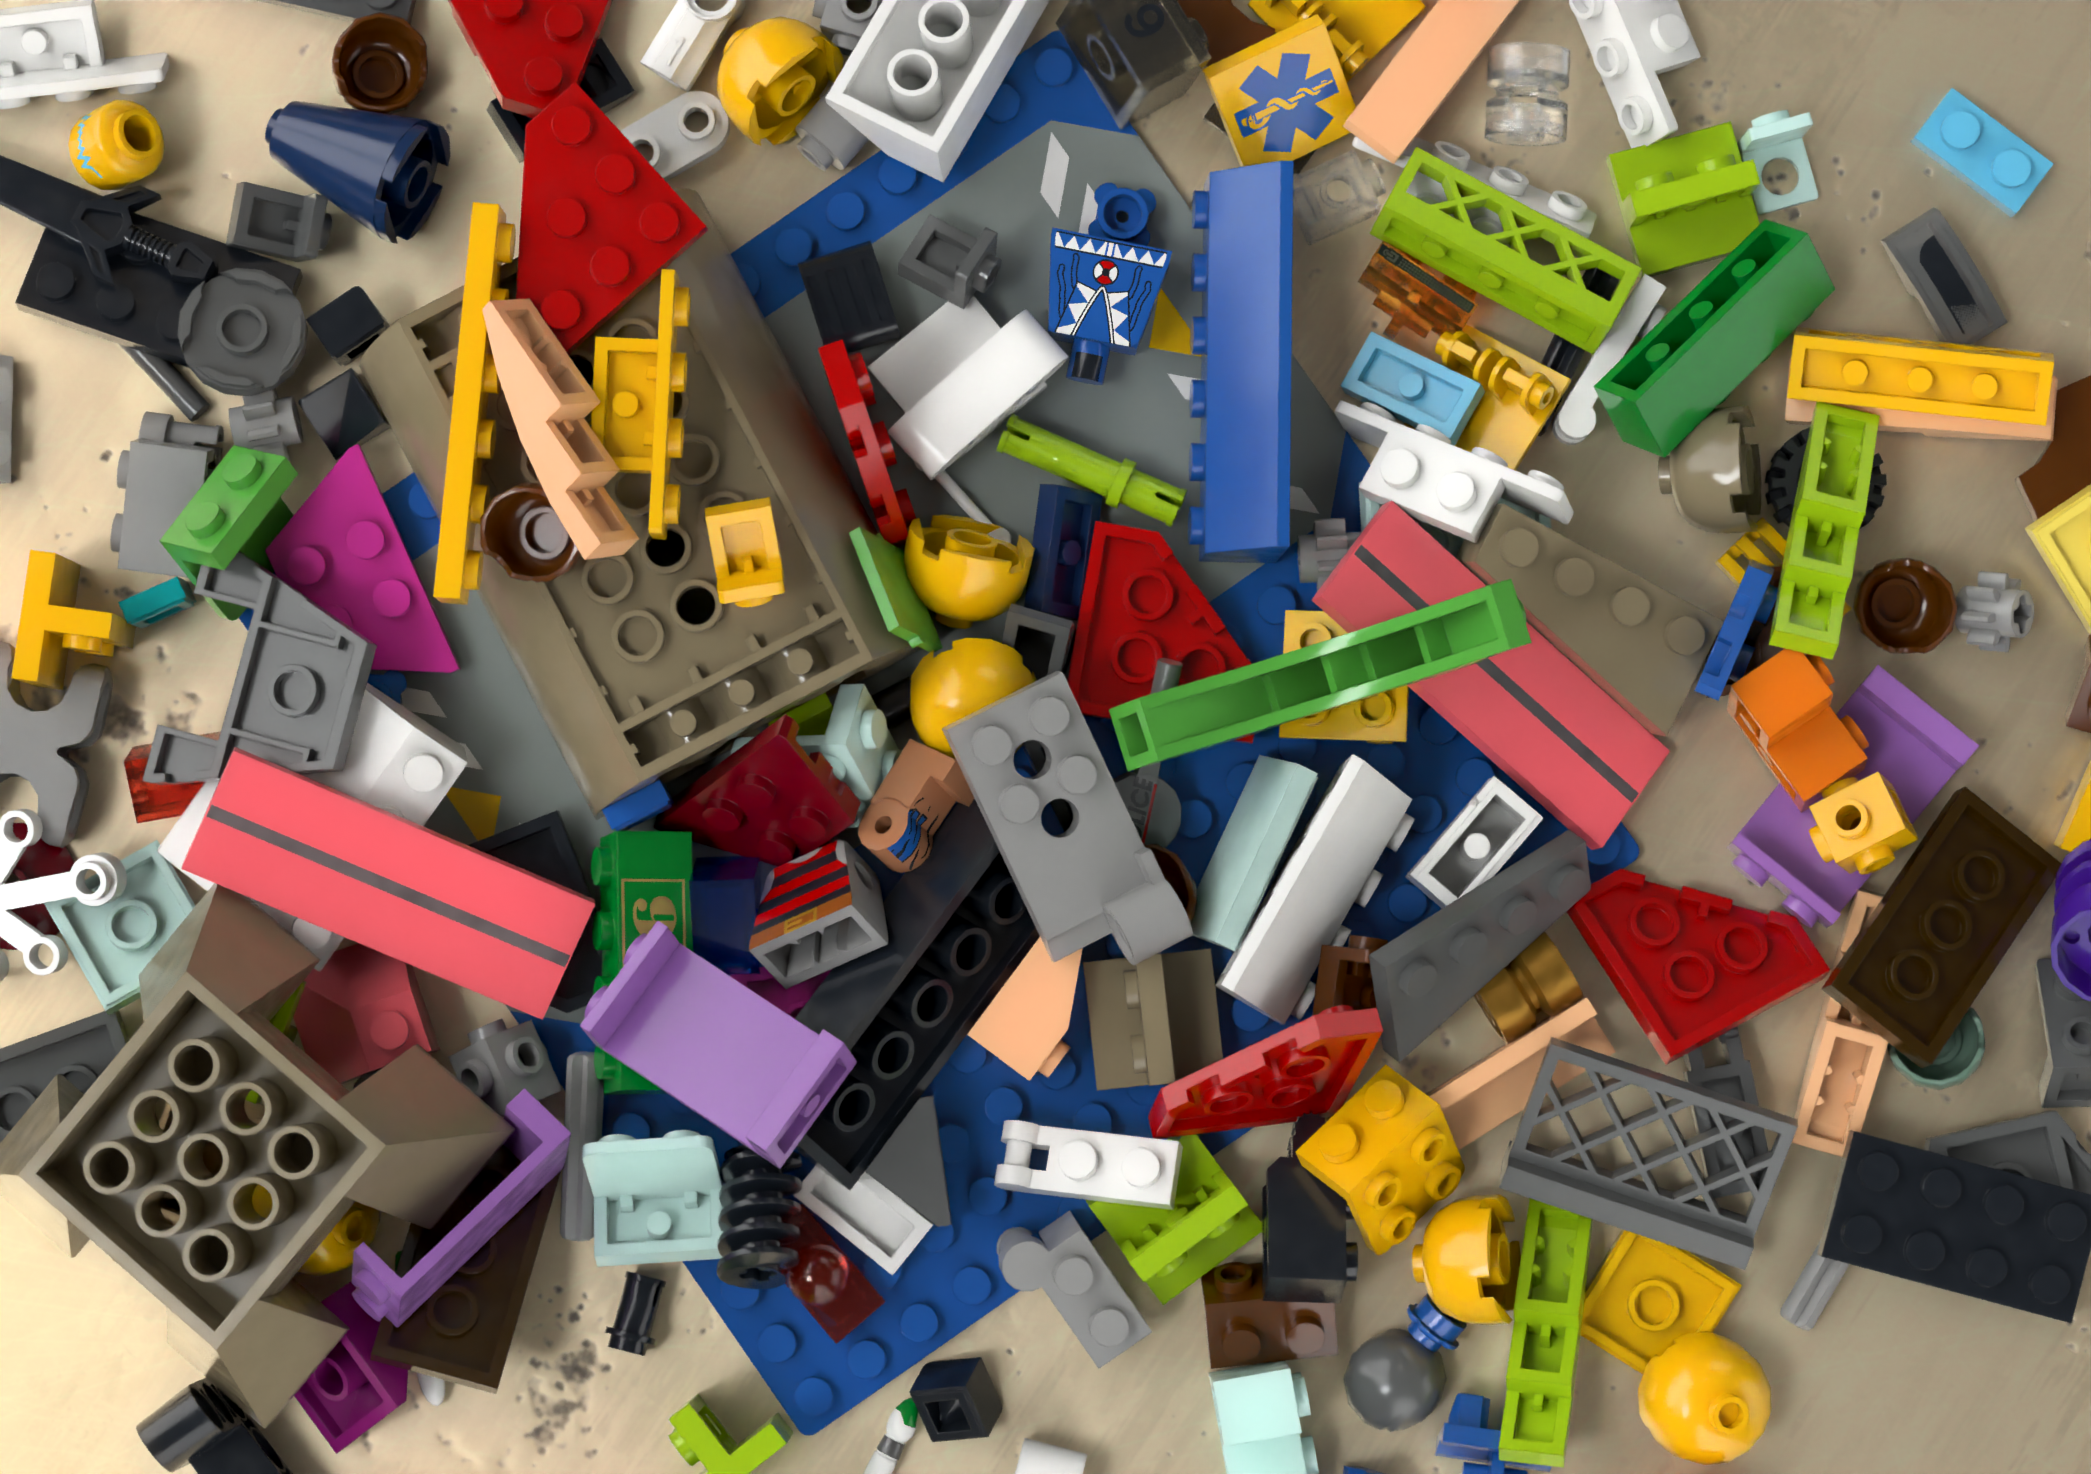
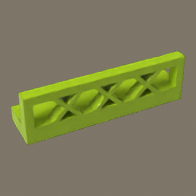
M1418 147L1414 149L1369 233L1593 355L1611 329L1642 269ZM1417 171L1442 184L1448 201L1430 205L1406 191ZM1485 207L1495 212L1499 216L1504 231L1485 235L1474 229L1466 210ZM1541 237L1554 244L1560 262L1545 266L1529 258L1523 241ZM1597 267L1619 279L1620 281L1610 301L1587 290L1579 271Z

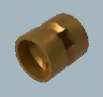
M1544 931L1481 988L1474 997L1502 1041L1508 1045L1536 1027V1014L1542 1011L1550 1016H1556L1583 999L1584 995L1563 956Z

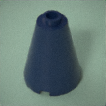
M292 101L284 109H277L273 113L265 132V140L269 144V152L273 160L318 193L327 197L329 201L378 237L391 243H397V236L409 240L415 236L428 220L443 188L442 185L433 182L437 164L440 163L448 166L450 160V139L444 126L430 120Z

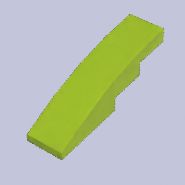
M1816 402L1787 537L1769 645L1827 659H1833L1839 645L1845 597L1853 576L1859 528L1866 513L1880 415L1824 402Z
M1529 1198L1514 1302V1326L1506 1375L1507 1392L1498 1447L1499 1460L1564 1468L1580 1345L1593 1219Z

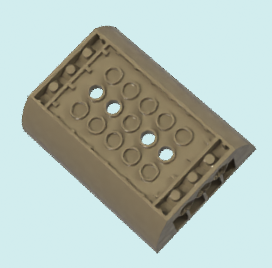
M685 188L673 190L707 226L708 231L666 268L675 269L680 280L679 287H690L691 293L689 326H677L676 352L687 353L686 391L674 392L673 418L684 419L682 458H671L670 484H680L681 486L679 524H668L667 531L676 532L684 540L685 551L681 560L672 566L661 567L654 564L649 558L648 545L652 539L649 534L651 474L618 472L604 488L639 537V540L624 555L584 560L581 555L574 568L550 582H535L509 577L505 569L493 557L483 553L482 581L480 589L476 590L596 820L605 816L602 809L658 780L666 784L732 749L737 738L757 736L769 727V722L823 693H826L828 698L838 694L840 684H857L922 649L918 646L913 649L908 641L888 632L849 535V532L858 527L874 535L878 534L700 195L695 190ZM518 257L513 259L512 263H505L501 266L499 288L509 290V300L516 299ZM661 273L569 354V357L571 359L579 358L586 360L592 365L594 370L595 337L658 339ZM464 285L395 321L368 347L359 365L440 522ZM502 386L500 387L499 394L489 393L486 419L496 420V442L493 458H482L480 484L489 485V504L493 497L524 482L540 483L520 441ZM592 411L584 418L589 426L591 425ZM770 497L784 570L785 592L773 595L774 597L771 601L755 607H739L734 602L721 604L718 598L717 577L705 520V508ZM476 524L473 550L483 551L480 544V524ZM694 588L707 590L713 595L715 600V611L712 617L699 625L686 623L680 617L678 611L679 600L682 595Z

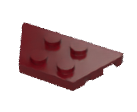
M785 714L672 798L674 801L673 807L657 815L653 828L658 831L692 832L693 842L774 866H781L816 850L852 825L861 802L846 783L836 778L833 773V767L821 752H813L809 756L795 740L800 726L793 718Z

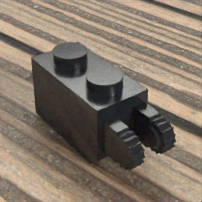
M1303 1113L1302 1117H1297V1121L1293 1123L1292 1137H1290L1288 1142L1287 1157H1279L1267 1168L1266 1185L1262 1188L1263 1301L1340 1303L1346 1282L1356 1281L1357 1242H1346V1220L1355 1221L1347 1201L1301 1166L1296 1155V1151L1326 1123L1325 1117H1320L1319 1113Z

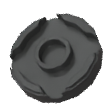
M234 268L220 272L221 276L212 278L207 283L204 281L193 289L180 311L177 336L186 364L203 384L223 394L253 396L273 390L294 374L306 353L308 327L301 304L284 281L262 270Z

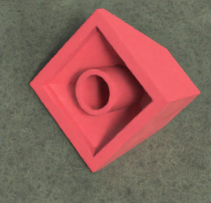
M357 943L335 951L320 972L313 969L304 979L306 985L293 1016L304 1051L340 1084L358 1079L366 1073L382 1069L416 1044L429 1054L441 1050L412 965Z

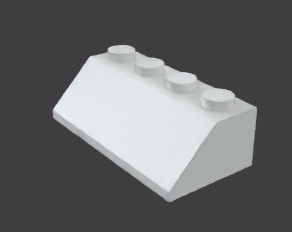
M883 0L825 97L826 103L885 154L944 183L1050 0Z

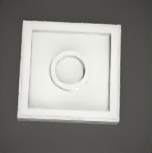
M974 295L965 309L948 301L870 364L868 370L905 414L1001 328ZM1044 382L964 454L1047 388V384Z

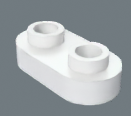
M690 91L621 130V133L634 147L639 144H647L654 149V155L649 163L667 182L718 152L728 139L730 120L717 97L704 91ZM694 112H702L709 118L707 127L701 132H691L685 127L687 117Z

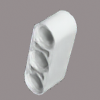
M1025 309L1003 326L906 412L889 429L888 433L925 475L932 480L954 463L1052 376L1068 360L1069 356L1032 314Z

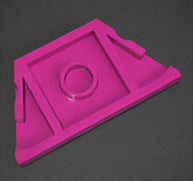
M359 444L352 446L266 548V554L275 574L375 643L377 648L371 670L440 673L459 671L461 667L366 456Z

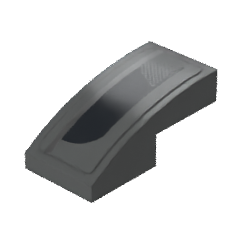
M1933 207L1881 240L1907 293L1918 299L1940 342L1972 345L2007 323L2003 312L1975 263L1938 209Z

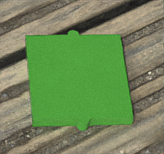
M861 527L849 532L888 632L908 641L913 649L917 646L928 652L933 650L936 652L942 649L943 646L928 609L919 599L909 581L904 564V551L885 541L880 533L874 535Z

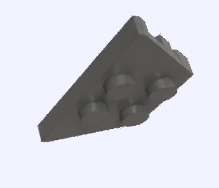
M2055 1110L1926 1138L1924 1150L2091 1194V1154L2076 1139V1134Z

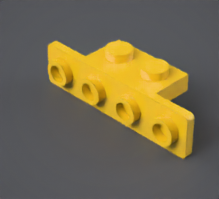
M675 269L661 270L658 339L595 337L593 391L601 402L592 410L591 429L620 469L619 472L651 474L649 534L653 539H667L668 524H679L681 509L680 484H670L671 458H682L684 419L673 418L674 392L686 391L687 353L676 352L677 326H689L691 293L690 287H679L680 280Z

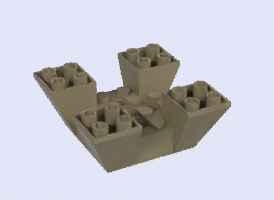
M214 883L139 974L144 1023L97 1080L83 1094L62 1074H57L0 1143V1196L71 1258L76 1257L91 1239L166 1306L167 1343L265 1429L273 1422L350 1329L293 1278L355 1202L426 1229H433L510 1137L515 1128L418 1044L409 1048L349 1092L270 1023L271 1019L319 963L320 959L249 897ZM251 1090H254L262 1097L265 1105V1113L259 1124L252 1122L248 1118L244 1108L246 1096ZM160 1098L170 1105L173 1113L172 1124L167 1131L162 1130L154 1119V1107ZM209 1141L216 1144L222 1153V1167L217 1175L211 1173L203 1162V1150ZM258 1184L266 1188L272 1198V1210L267 1218L260 1216L252 1204V1194ZM166 1192L172 1194L180 1205V1217L175 1225L169 1223L161 1211V1202Z

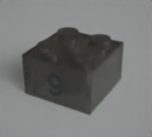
M1069 0L1056 21L1057 27L1120 130L1184 96L1202 69L1212 58L1208 52L1209 41L1204 29L1195 18H1187L1177 0Z

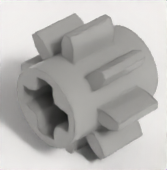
M275 388L253 396H243L244 406L229 408L230 428L236 446L285 456L290 461L287 446L303 443L300 416L293 396L278 399L277 389Z
M1345 518L1314 519V534L1297 536L1300 583L1317 582V592L1362 533L1346 532Z
M1980 571L1978 573V586H1964L1960 589L1956 597L1958 610L1955 625L1961 633H1968L1967 644L1979 645L1980 650L2009 652L2010 637L2023 638L2029 633L2034 618V603L2028 591L2020 590V579L2009 578L2008 573Z

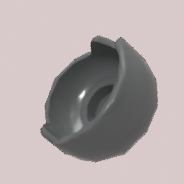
M1389 1329L1364 1342L1352 1354L1343 1378L1348 1403L1363 1422L1379 1430L1387 1429L1390 1432L1405 1430L1422 1422L1430 1415L1441 1400L1447 1379L1440 1352L1428 1350L1409 1331L1403 1329Z

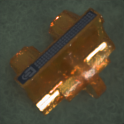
M1382 241L1358 282L1378 295L1372 305L1392 317L1383 334L1394 340L1403 326L1424 339L1430 331L1439 336L1446 331L1453 334L1457 331H1462L1479 305L1474 302L1477 292L1447 275L1441 280L1423 268L1421 261Z

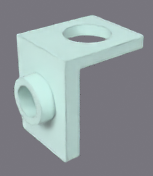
M1781 110L1753 119L1751 121L1752 128L1745 132L1737 145L1742 162L1754 159L1760 185L1751 195L1757 215L1815 201L1819 195L1802 139L1813 126L1810 112L1790 117L1788 110ZM1783 159L1795 167L1798 174V182L1793 191L1788 194L1777 195L1765 188L1761 175L1763 167L1769 161Z

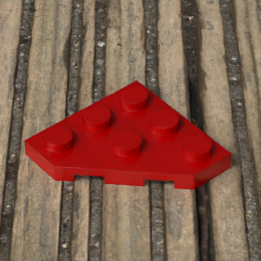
M448 0L452 8V15L474 56H478L491 80V88L501 107L530 118H534L574 81L580 86L613 1Z
M575 81L526 124L516 299H530L569 355L657 277L662 269H666L708 231L707 226Z
M843 339L818 347L824 371L880 533L885 541L896 547L906 545L907 528L910 527L912 520L916 519L906 488L894 492L887 467L897 464L884 421L871 424L866 407L877 403L862 354L857 352L848 355Z
M1095 521L1068 676V685L1083 715L1112 720L1108 709L1150 695L1159 658L1172 659L1183 664L1178 686L1252 664L1158 531ZM1254 734L1233 741L1252 744Z
M1621 868L1592 883L1591 890L1567 911L1665 1065L1825 979L1830 971V968L1794 916L1770 910L1768 914L1732 905L1733 899L1682 886L1681 890L1652 883L1645 881L1646 875Z
M1340 1005L1325 1009L1318 1015L1311 1016L1161 1088L1148 1115L1153 1138L1163 1139L1296 1122L1297 1117H1302L1303 1113L1310 1114V1112L1313 1114L1319 1113V1116L1322 1118H1331L1343 1106L1383 1033L1377 1008L1354 1010L1351 1006Z

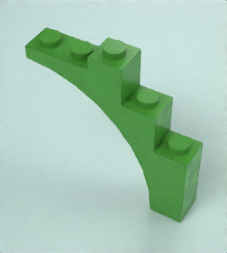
M1508 579L1348 634L1143 696L1108 710L1127 771H1132L1253 735L1287 722L1345 706L1392 689L1440 676L1532 642L1526 626L1527 619L1524 606L1517 598L1512 579Z

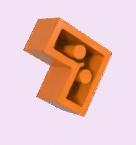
M1783 649L1731 685L1727 712L1802 813L1809 806L1823 798L1822 793L1831 785L1840 780L1854 777L1865 769L1868 757L1863 750L1869 747V743L1850 716L1846 715L1839 719L1830 707L1833 693L1829 686L1835 681L1819 656L1805 655L1802 652Z

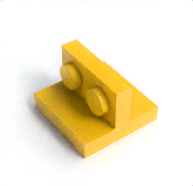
M30 550L11 678L36 687L63 690L69 649L75 650L74 652L81 654L113 657L114 646L133 649L136 626L127 623L125 618L114 613L75 608L81 565L57 553Z

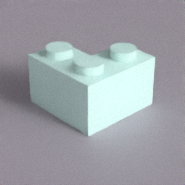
M1279 1361L1209 1373L1226 1474H1319L1313 1437L1300 1438L1302 1431L1299 1417L1311 1415L1306 1383L1301 1372L1291 1374L1290 1367L1286 1361Z

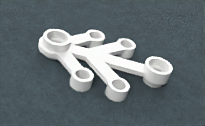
M18 809L5 813L0 819V937L23 953L24 963L32 973L48 975L61 970L68 960L66 944L55 935H44L9 909L76 897L81 903L89 906L110 903L118 899L124 892L127 884V874L125 867L117 857L109 853L100 852L81 857L73 864L70 872L5 884L26 848L36 844L43 832L42 821L34 811ZM17 817L23 819L28 827V833L24 840L18 839L13 832V823ZM89 869L94 870L100 878V886L96 892L89 890L85 883V874ZM41 944L48 945L53 952V961L50 966L44 965L38 957V950ZM0 949V981H2L8 973L9 961L6 954Z

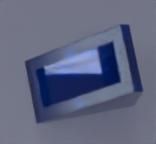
M744 856L696 857L689 880L693 952L727 975L760 974V962L749 951V942L761 901L760 858Z

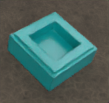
M174 577L118 603L127 623L143 629L193 607L197 601L188 581L180 577Z

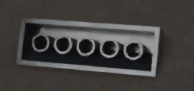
M975 798L969 807L959 802L933 835L932 849L928 858L919 867L905 872L883 901L888 931V944L833 968L795 1018L817 1034H820L824 1029L844 1042L857 1061L854 1068L794 1149L848 1190L853 1188L1040 937Z

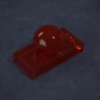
M802 1203L800 1205L801 1214L797 1218L782 1221L783 1223H789L798 1227L801 1231V1238L797 1242L782 1245V1247L797 1251L800 1255V1262L795 1267L782 1269L781 1273L786 1275L787 1281L785 1284L793 1296L804 1305L837 1344L884 1304L886 1300Z

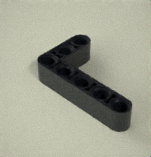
M207 1378L189 1384L136 1426L137 1433L148 1451L163 1468L172 1473L191 1464L198 1474H293L249 1415Z

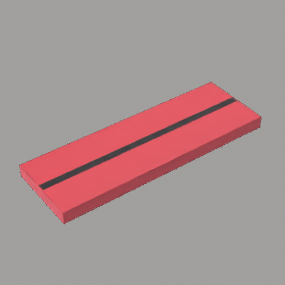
M1389 501L1380 507L1312 598V601L1346 632L1351 633L1455 598L1486 585L1393 501ZM1526 622V626L1532 643L1483 659L1481 662L1407 685L1567 829L1585 840L1586 845L1591 850L1602 848L1670 752L1667 747L1528 622Z
M234 747L181 867L182 870L543 1020L596 904L595 899L237 747Z

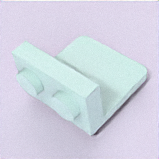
M840 684L825 735L796 736L795 740L808 756L813 752H821L833 767V773L836 778L846 783L859 799L861 804L855 821L848 827L855 828L859 827L865 811L871 804V799L902 750L898 749L887 728L884 713L877 709L865 684ZM754 737L737 738L734 741L731 754Z
M676 1130L665 1134L663 1138L635 1139L629 1135L612 1134L600 1138L598 1142H590L583 1145L582 1160L594 1196V1257L597 1267L710 1260L723 1257L718 1251L717 1241L723 1233L718 1224V1217L721 1210L724 1209L719 1200V1192L724 1183L720 1176V1166L711 1137L700 1135L695 1131Z

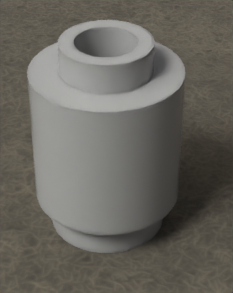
M831 87L795 127L797 134L802 139L797 145L798 150L812 164L823 171H826L830 165L843 170L869 140L826 103L825 97Z

